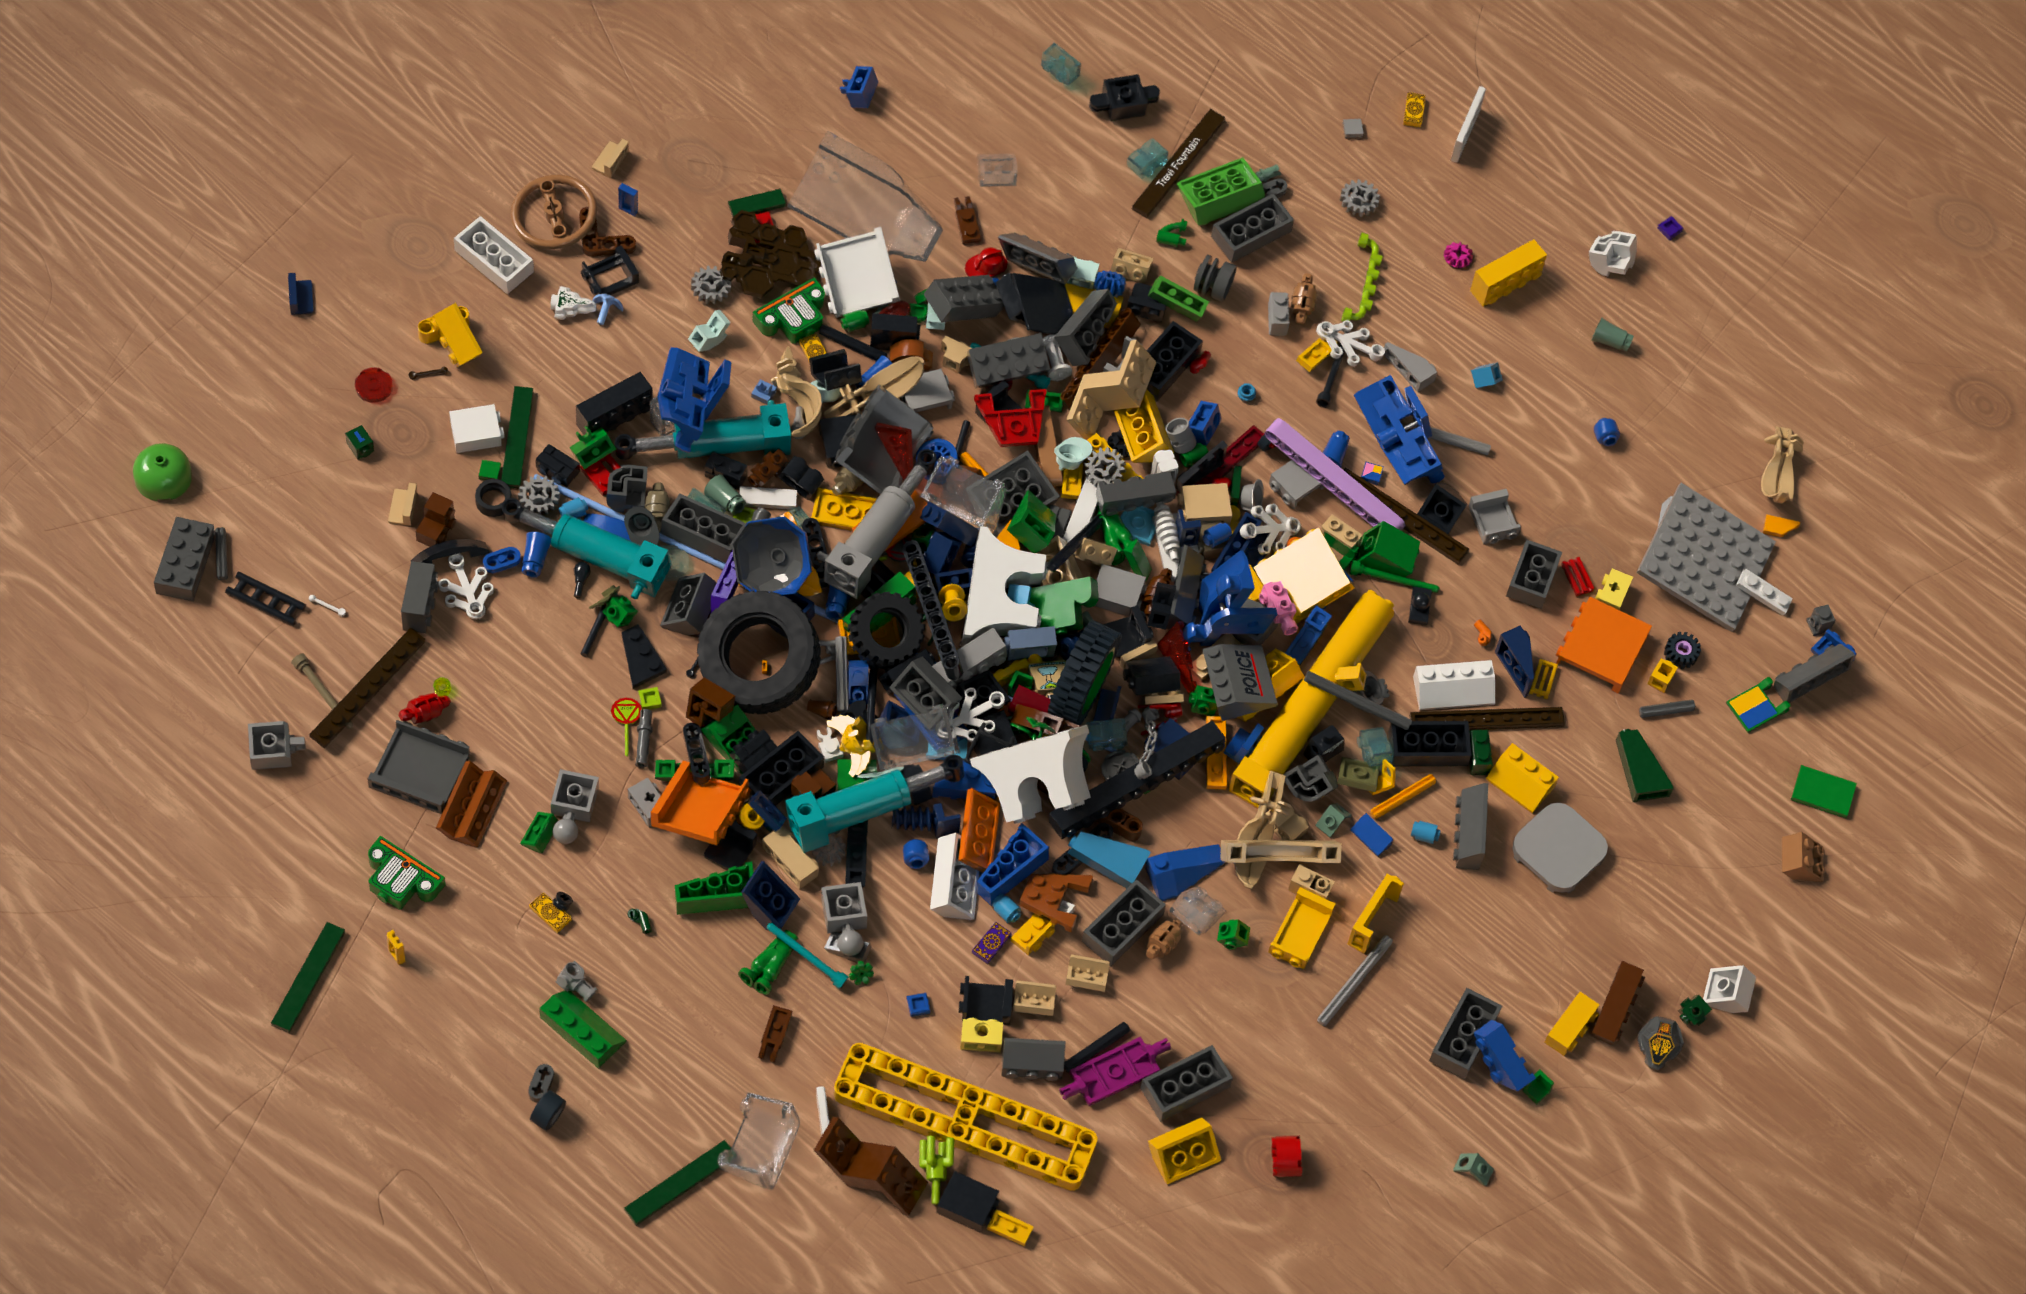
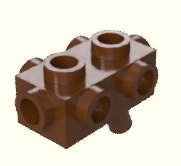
M777 449L774 453L768 452L762 458L764 462L761 465L757 463L750 470L752 474L748 477V481L751 485L760 488L773 475L776 478L785 468V464L789 461L782 450Z

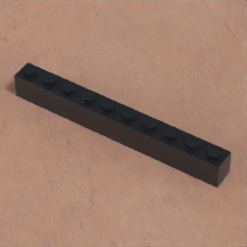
M1212 720L1152 754L1147 761L1152 770L1151 776L1146 779H1139L1136 776L1134 769L1139 764L1138 762L1090 789L1091 798L1084 800L1085 804L1065 811L1063 807L1049 813V823L1061 840L1066 837H1072L1081 828L1091 826L1097 819L1107 817L1111 811L1123 808L1127 802L1139 799L1148 790L1156 789L1162 782L1172 780L1178 773L1186 772L1192 765L1202 763L1208 756L1221 752L1225 747L1226 737Z

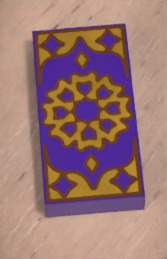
M995 922L973 948L972 954L988 964L1011 937L1012 933Z

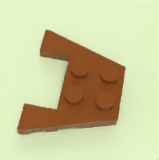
M1031 874L1020 898L1019 906L1040 917L1043 915L1051 919V923L1055 925L1060 924L1065 927L1066 931L1072 932L1077 915L1059 911V908L1068 888L1088 893L1093 882V876Z

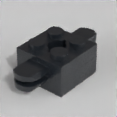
M1139 74L1105 79L1103 81L1102 93L1091 95L1089 108L1094 113L1108 111L1110 121L1146 116L1147 104L1158 102L1160 90L1156 85L1142 87Z

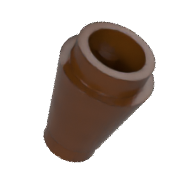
M810 699L807 704V711H811L828 720L835 717L837 704L833 703V701Z

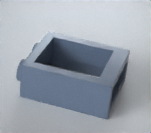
M1055 626L1008 630L1007 637H1004L1007 660L1028 659L1032 654H1038L1041 658L1053 657L1057 646Z

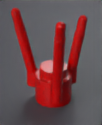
M1180 702L1137 706L1139 709L1148 706L1150 709H1163L1164 716L1173 719L1175 722H1177V718L1182 717ZM1157 724L1154 729L1157 730L1160 724ZM1145 730L1141 732V735L1148 734L1149 731Z

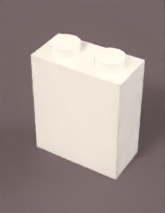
M494 404L449 411L456 453L502 446L501 439L504 438L503 427H499L498 422H501L500 412L495 410Z

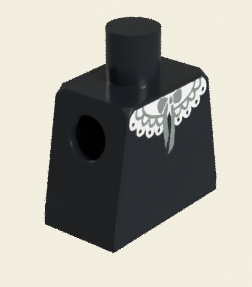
M1330 725L1310 739L1303 755L1308 761L1317 755H1321L1323 760L1327 762L1344 751V738L1333 725Z

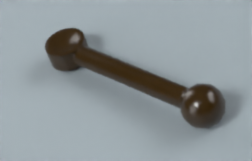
M443 366L441 369L418 373L411 371L409 372V378L415 379L417 376L435 373L446 374L448 368Z

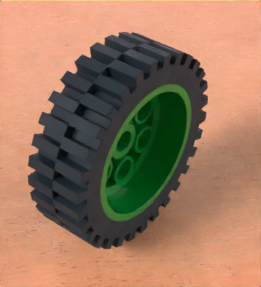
M1094 620L1088 623L1076 642L1074 649L1071 651L1070 657L1067 659L1061 676L1056 683L1057 686L1053 691L1050 699L1051 702L1048 706V714L1081 726L1097 700V696L1100 694L1106 677L1109 675L1110 668L1114 663L1122 637L1120 632Z

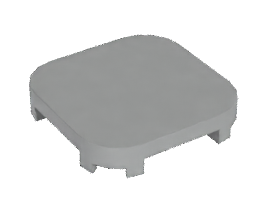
M1553 803L1546 806L1518 832L1513 841L1512 849L1514 853L1513 858L1517 863L1521 861L1548 885L1547 890L1552 893L1554 891L1570 893L1598 865L1602 864L1607 854L1608 846L1602 834L1573 808L1566 804Z

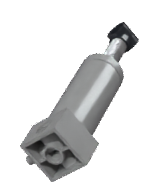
M923 449L918 453L914 468L899 488L888 486L883 490L845 544L838 542L829 556L821 551L817 554V558L825 562L824 582L856 599L859 597L871 580L872 567L914 511L915 502L911 495L923 478L935 471L936 454L934 451Z

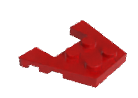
M1046 389L1029 391L1031 408L994 411L991 393L974 395V401L1000 448L1037 445Z

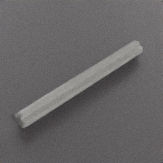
M1385 935L1320 1014L1317 1019L1318 1023L1326 1026L1391 946L1393 940L1389 936Z

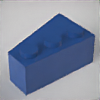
M963 761L964 778L962 780L950 782L944 779L936 782L933 786V798L940 796L950 797L953 800H957V798L966 799L967 790L971 788L994 800L998 796L988 778L965 761Z
M1491 1020L1474 1032L1476 1045L1482 1051L1483 1061L1491 1071L1490 1076L1495 1083L1519 1091L1536 1079L1534 1074H1529L1524 1067L1525 1059L1523 1057L1519 1058L1513 1049L1516 1045L1503 1024Z

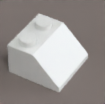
M1744 965L1710 969L1703 1000L1710 1007L1729 1013L1748 1012L1756 976Z

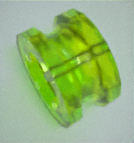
M444 677L437 678L433 683L434 692L438 696H448L451 692L450 681ZM441 684H445L446 688L443 687V690H440L439 686L441 687Z

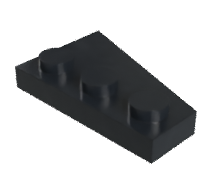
M1223 440L1189 470L1179 475L1176 489L1179 493H1181L1182 486L1194 485L1224 464L1228 445Z
M639 624L621 632L632 689L667 673L665 665Z

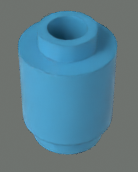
M578 497L562 504V507L558 509L561 517L564 514H568L575 518H580L586 515L588 506L584 499L581 500Z
M1415 821L1411 836L1415 837V840L1433 844L1434 841L1439 840L1441 830L1438 829V825L1424 821Z
M1000 894L992 902L994 911L1007 923H1014L1020 918L1021 908L1008 896Z

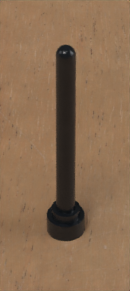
M1341 343L1339 347L1342 348L1343 353L1339 359H1334L1324 391L1319 393L1316 399V404L1323 408L1330 407L1332 402L1330 393L1345 352Z

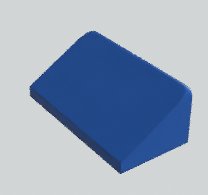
M1367 813L1350 829L1377 857L1392 845L1393 838Z

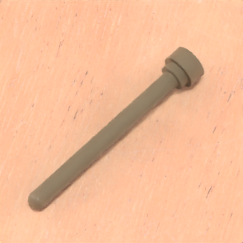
M304 653L297 655L291 663L297 670L304 672L333 710L338 703L311 670L308 663L309 659ZM351 721L347 724V729H351L353 727V723Z

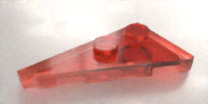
M877 422L875 430L902 479L905 480L913 469L911 429Z
M1179 621L1158 642L1157 647L1164 657H1171L1180 671V681L1190 695L1191 692H1194L1197 682L1192 679V659L1188 651V641L1184 640L1182 633L1184 623Z

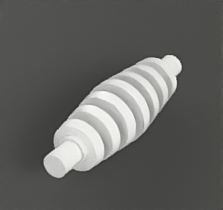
M1158 502L1156 503L1157 507L1154 509L1157 534L1165 553L1170 555L1172 562H1176L1179 560L1177 553L1180 551L1177 525L1169 506Z

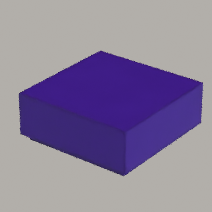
M1672 216L1657 227L1668 240L1683 232L1684 229Z

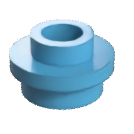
M1246 383L1238 388L1237 394L1241 400L1249 402L1255 398L1256 390L1253 385Z

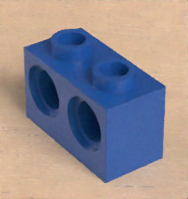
M1200 401L1191 417L1189 424L1195 436L1196 444L1201 443L1207 446L1222 418L1218 404Z

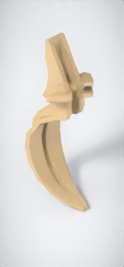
M788 346L781 360L776 363L778 371L776 377L771 379V383L780 392L788 394L799 406L803 407L807 424L791 433L793 437H803L812 432L820 421L822 414L821 394L816 386L798 378L801 376V373L795 367L797 363L793 359L790 347Z
M914 356L897 361L874 374L866 381L863 387L854 392L849 384L840 388L839 390L844 399L825 411V417L833 418L853 413L862 414L861 409L866 407L864 403L878 384L900 399L921 379L925 365L923 358ZM861 395L864 401L858 404L856 398ZM849 402L852 408L841 415L838 408Z
M1776 426L1775 434L1764 439L1766 443L1773 444L1775 447L1773 457L1762 475L1761 490L1765 496L1772 498L1775 503L1782 504L1785 501H1793L1794 471L1792 458L1794 451H1803L1804 441L1798 434L1792 435L1791 429ZM1781 447L1786 448V452H1782Z
M1273 771L1269 772L1263 797L1250 798L1252 802L1260 804L1255 818L1248 821L1240 830L1237 840H1273L1274 825L1277 822L1278 815L1288 816V810L1291 808V805L1281 801L1285 775ZM1271 788L1277 789L1274 802L1269 800ZM1267 808L1271 809L1269 812L1270 816L1265 815ZM1267 861L1234 863L1236 874L1245 887L1252 889L1257 884Z

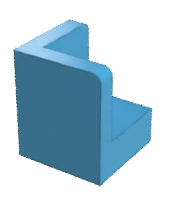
M1498 362L1478 366L1471 370L1476 388L1494 385L1503 380Z
M1009 584L1007 596L1010 600L1018 604H1028L1035 607V605L1029 602L1032 590L1030 586Z

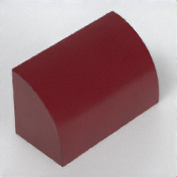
M1019 685L1008 712L1013 714L1017 704L1048 713V706L1051 701L1050 698Z

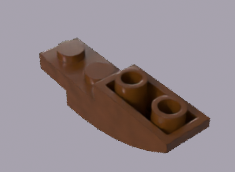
M1017 704L1010 721L1013 724H1018L1037 733H1040V727L1033 728L1030 722L1026 720L1027 716L1047 724L1056 731L1055 734L1080 727L1063 718ZM1046 729L1043 733V735L1048 736L1054 734Z

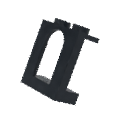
M622 245L615 248V255L590 266H587L585 261L582 262L581 276L584 281H588L593 295H612L639 283V272ZM620 265L627 278L601 288L594 276Z

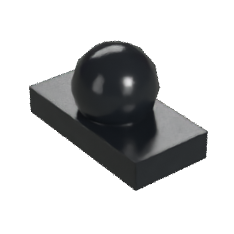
M1413 586L1409 623L1428 624L1432 589Z

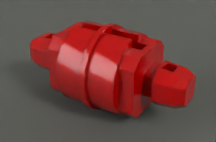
M436 693L420 695L408 702L407 707L399 712V718L401 721L411 720L413 724L431 721L441 716L443 709L450 705L451 700L448 696L438 697Z

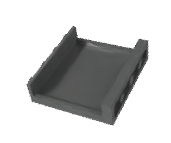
M396 720V729L375 772H371L368 777V786L371 789L442 814L465 761H468L470 757V746L462 741H453L445 735L431 733L426 728L420 729L407 721L401 722Z

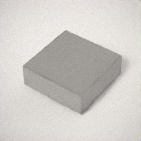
M1361 119L1343 120L1345 138L1363 137Z

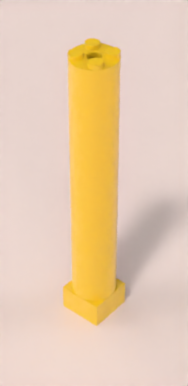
M1373 590L1363 593L1309 671L1336 683L1335 673L1338 672V667L1357 666V663H1362L1394 617V604L1390 600L1378 596ZM1303 678L1248 758L1244 757L1234 771L1229 792L1258 809L1260 804L1252 802L1250 798L1263 797L1270 771L1282 775L1286 772L1337 697L1305 682ZM1271 788L1269 800L1274 794V788Z

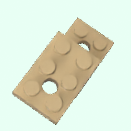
M1138 340L1130 341L1120 370L1083 375L1066 419L1083 439L1087 440L1096 433L1104 411L1140 407L1156 361Z

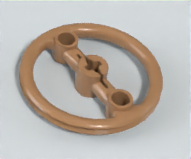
M547 175L529 182L518 192L511 207V220L518 236L526 243L541 249H560L577 243L588 234L597 217L596 200L589 187L580 180L566 175ZM555 184H566L576 188L585 196L588 202L589 211L585 223L570 236L567 234L566 227L562 223L564 212L561 202L556 200ZM537 188H540L542 197L546 202L544 204V212L547 222L552 225L553 240H543L530 235L520 222L519 212L524 199ZM551 202L553 203V207H554V211H555V214H556L557 222L555 221V218H554V214H553Z

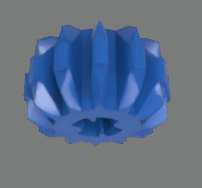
M1104 270L1096 276L1095 290L1109 289L1114 297L1121 296L1125 290L1126 278L1122 274H1117V272Z

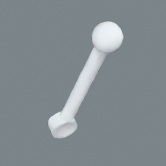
M315 595L309 596L310 602H317L337 612L340 617L345 616V609H338L317 599Z

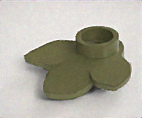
M613 585L601 593L604 598L591 605L589 609L597 606L601 607L610 598L618 597L620 586L615 587Z

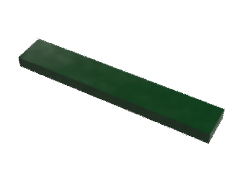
M514 386L501 479L510 488H519L521 486L533 398V388Z
M326 922L271 1021V1026L287 1033L291 1032L344 936L345 929Z
M723 1140L624 1207V1211L637 1226L737 1158L736 1153Z

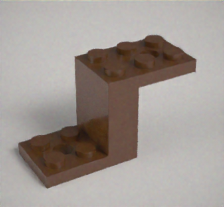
M838 1117L831 1119L813 1150L846 1186L881 1191L903 1215H910L928 1184V1181L895 1146L860 1141Z

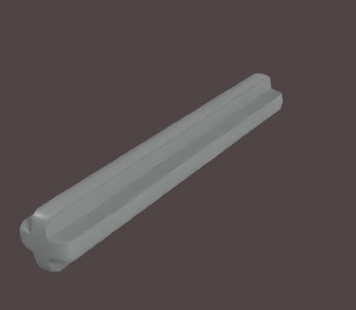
M1431 427V439L1484 455H1488L1491 445Z
M838 636L835 638L837 711L843 712L849 710L847 638Z

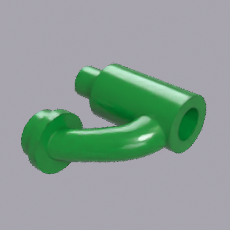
M1182 219L1181 222L1164 226L1158 231L1156 242L1178 247V245L1185 246L1187 239L1181 238L1180 234L1170 231L1179 229V232H1185L1188 221Z

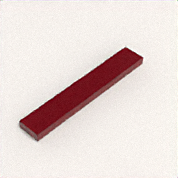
M1253 425L1227 447L1224 464L1194 485L1212 484L1216 478H1223L1234 469L1235 465L1237 466L1259 447L1258 441L1264 433Z

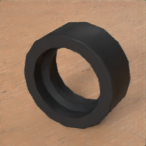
M499 479L485 480L476 489V506L486 516L503 515V502L495 506L488 505L483 502L482 496L488 491L496 490L502 492L505 500L512 498L510 487Z

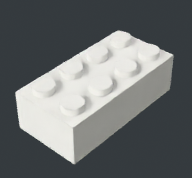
M481 216L454 238L455 251L506 294L510 293L534 272L533 259Z

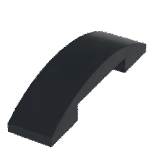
M455 539L426 548L411 561L433 564L432 560L467 551L471 558L489 554L490 552L486 542L474 539Z
M868 820L848 827L845 884L861 882L862 888H865Z

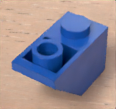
M848 660L849 704L859 700H864L868 704L869 667L867 660Z

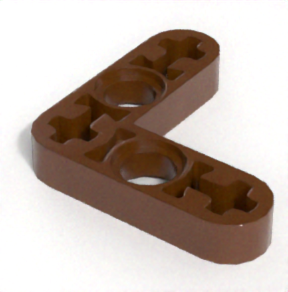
M584 207L579 212L580 228L586 221L589 207ZM597 219L591 228L594 230V233L586 235L581 239L583 253L591 257L615 255V248L618 247V243L623 246L627 254L633 253L636 249V240L631 235L598 237ZM588 241H592L593 249H589ZM606 243H612L614 244V247L611 249H607L604 247V245Z

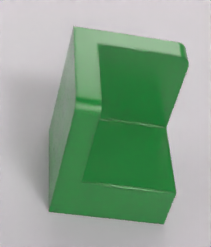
M1016 670L1008 686L1007 695L1013 697L1019 685L1032 690L1034 677Z
M1541 1070L1534 1074L1536 1079L1523 1088V1092L1536 1105L1551 1092L1554 1082Z

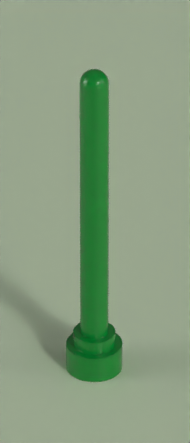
M1353 560L1349 573L1354 576L1365 574L1411 587L1432 589L1434 593L1440 591L1437 585L1364 567V564H1360L1361 562Z

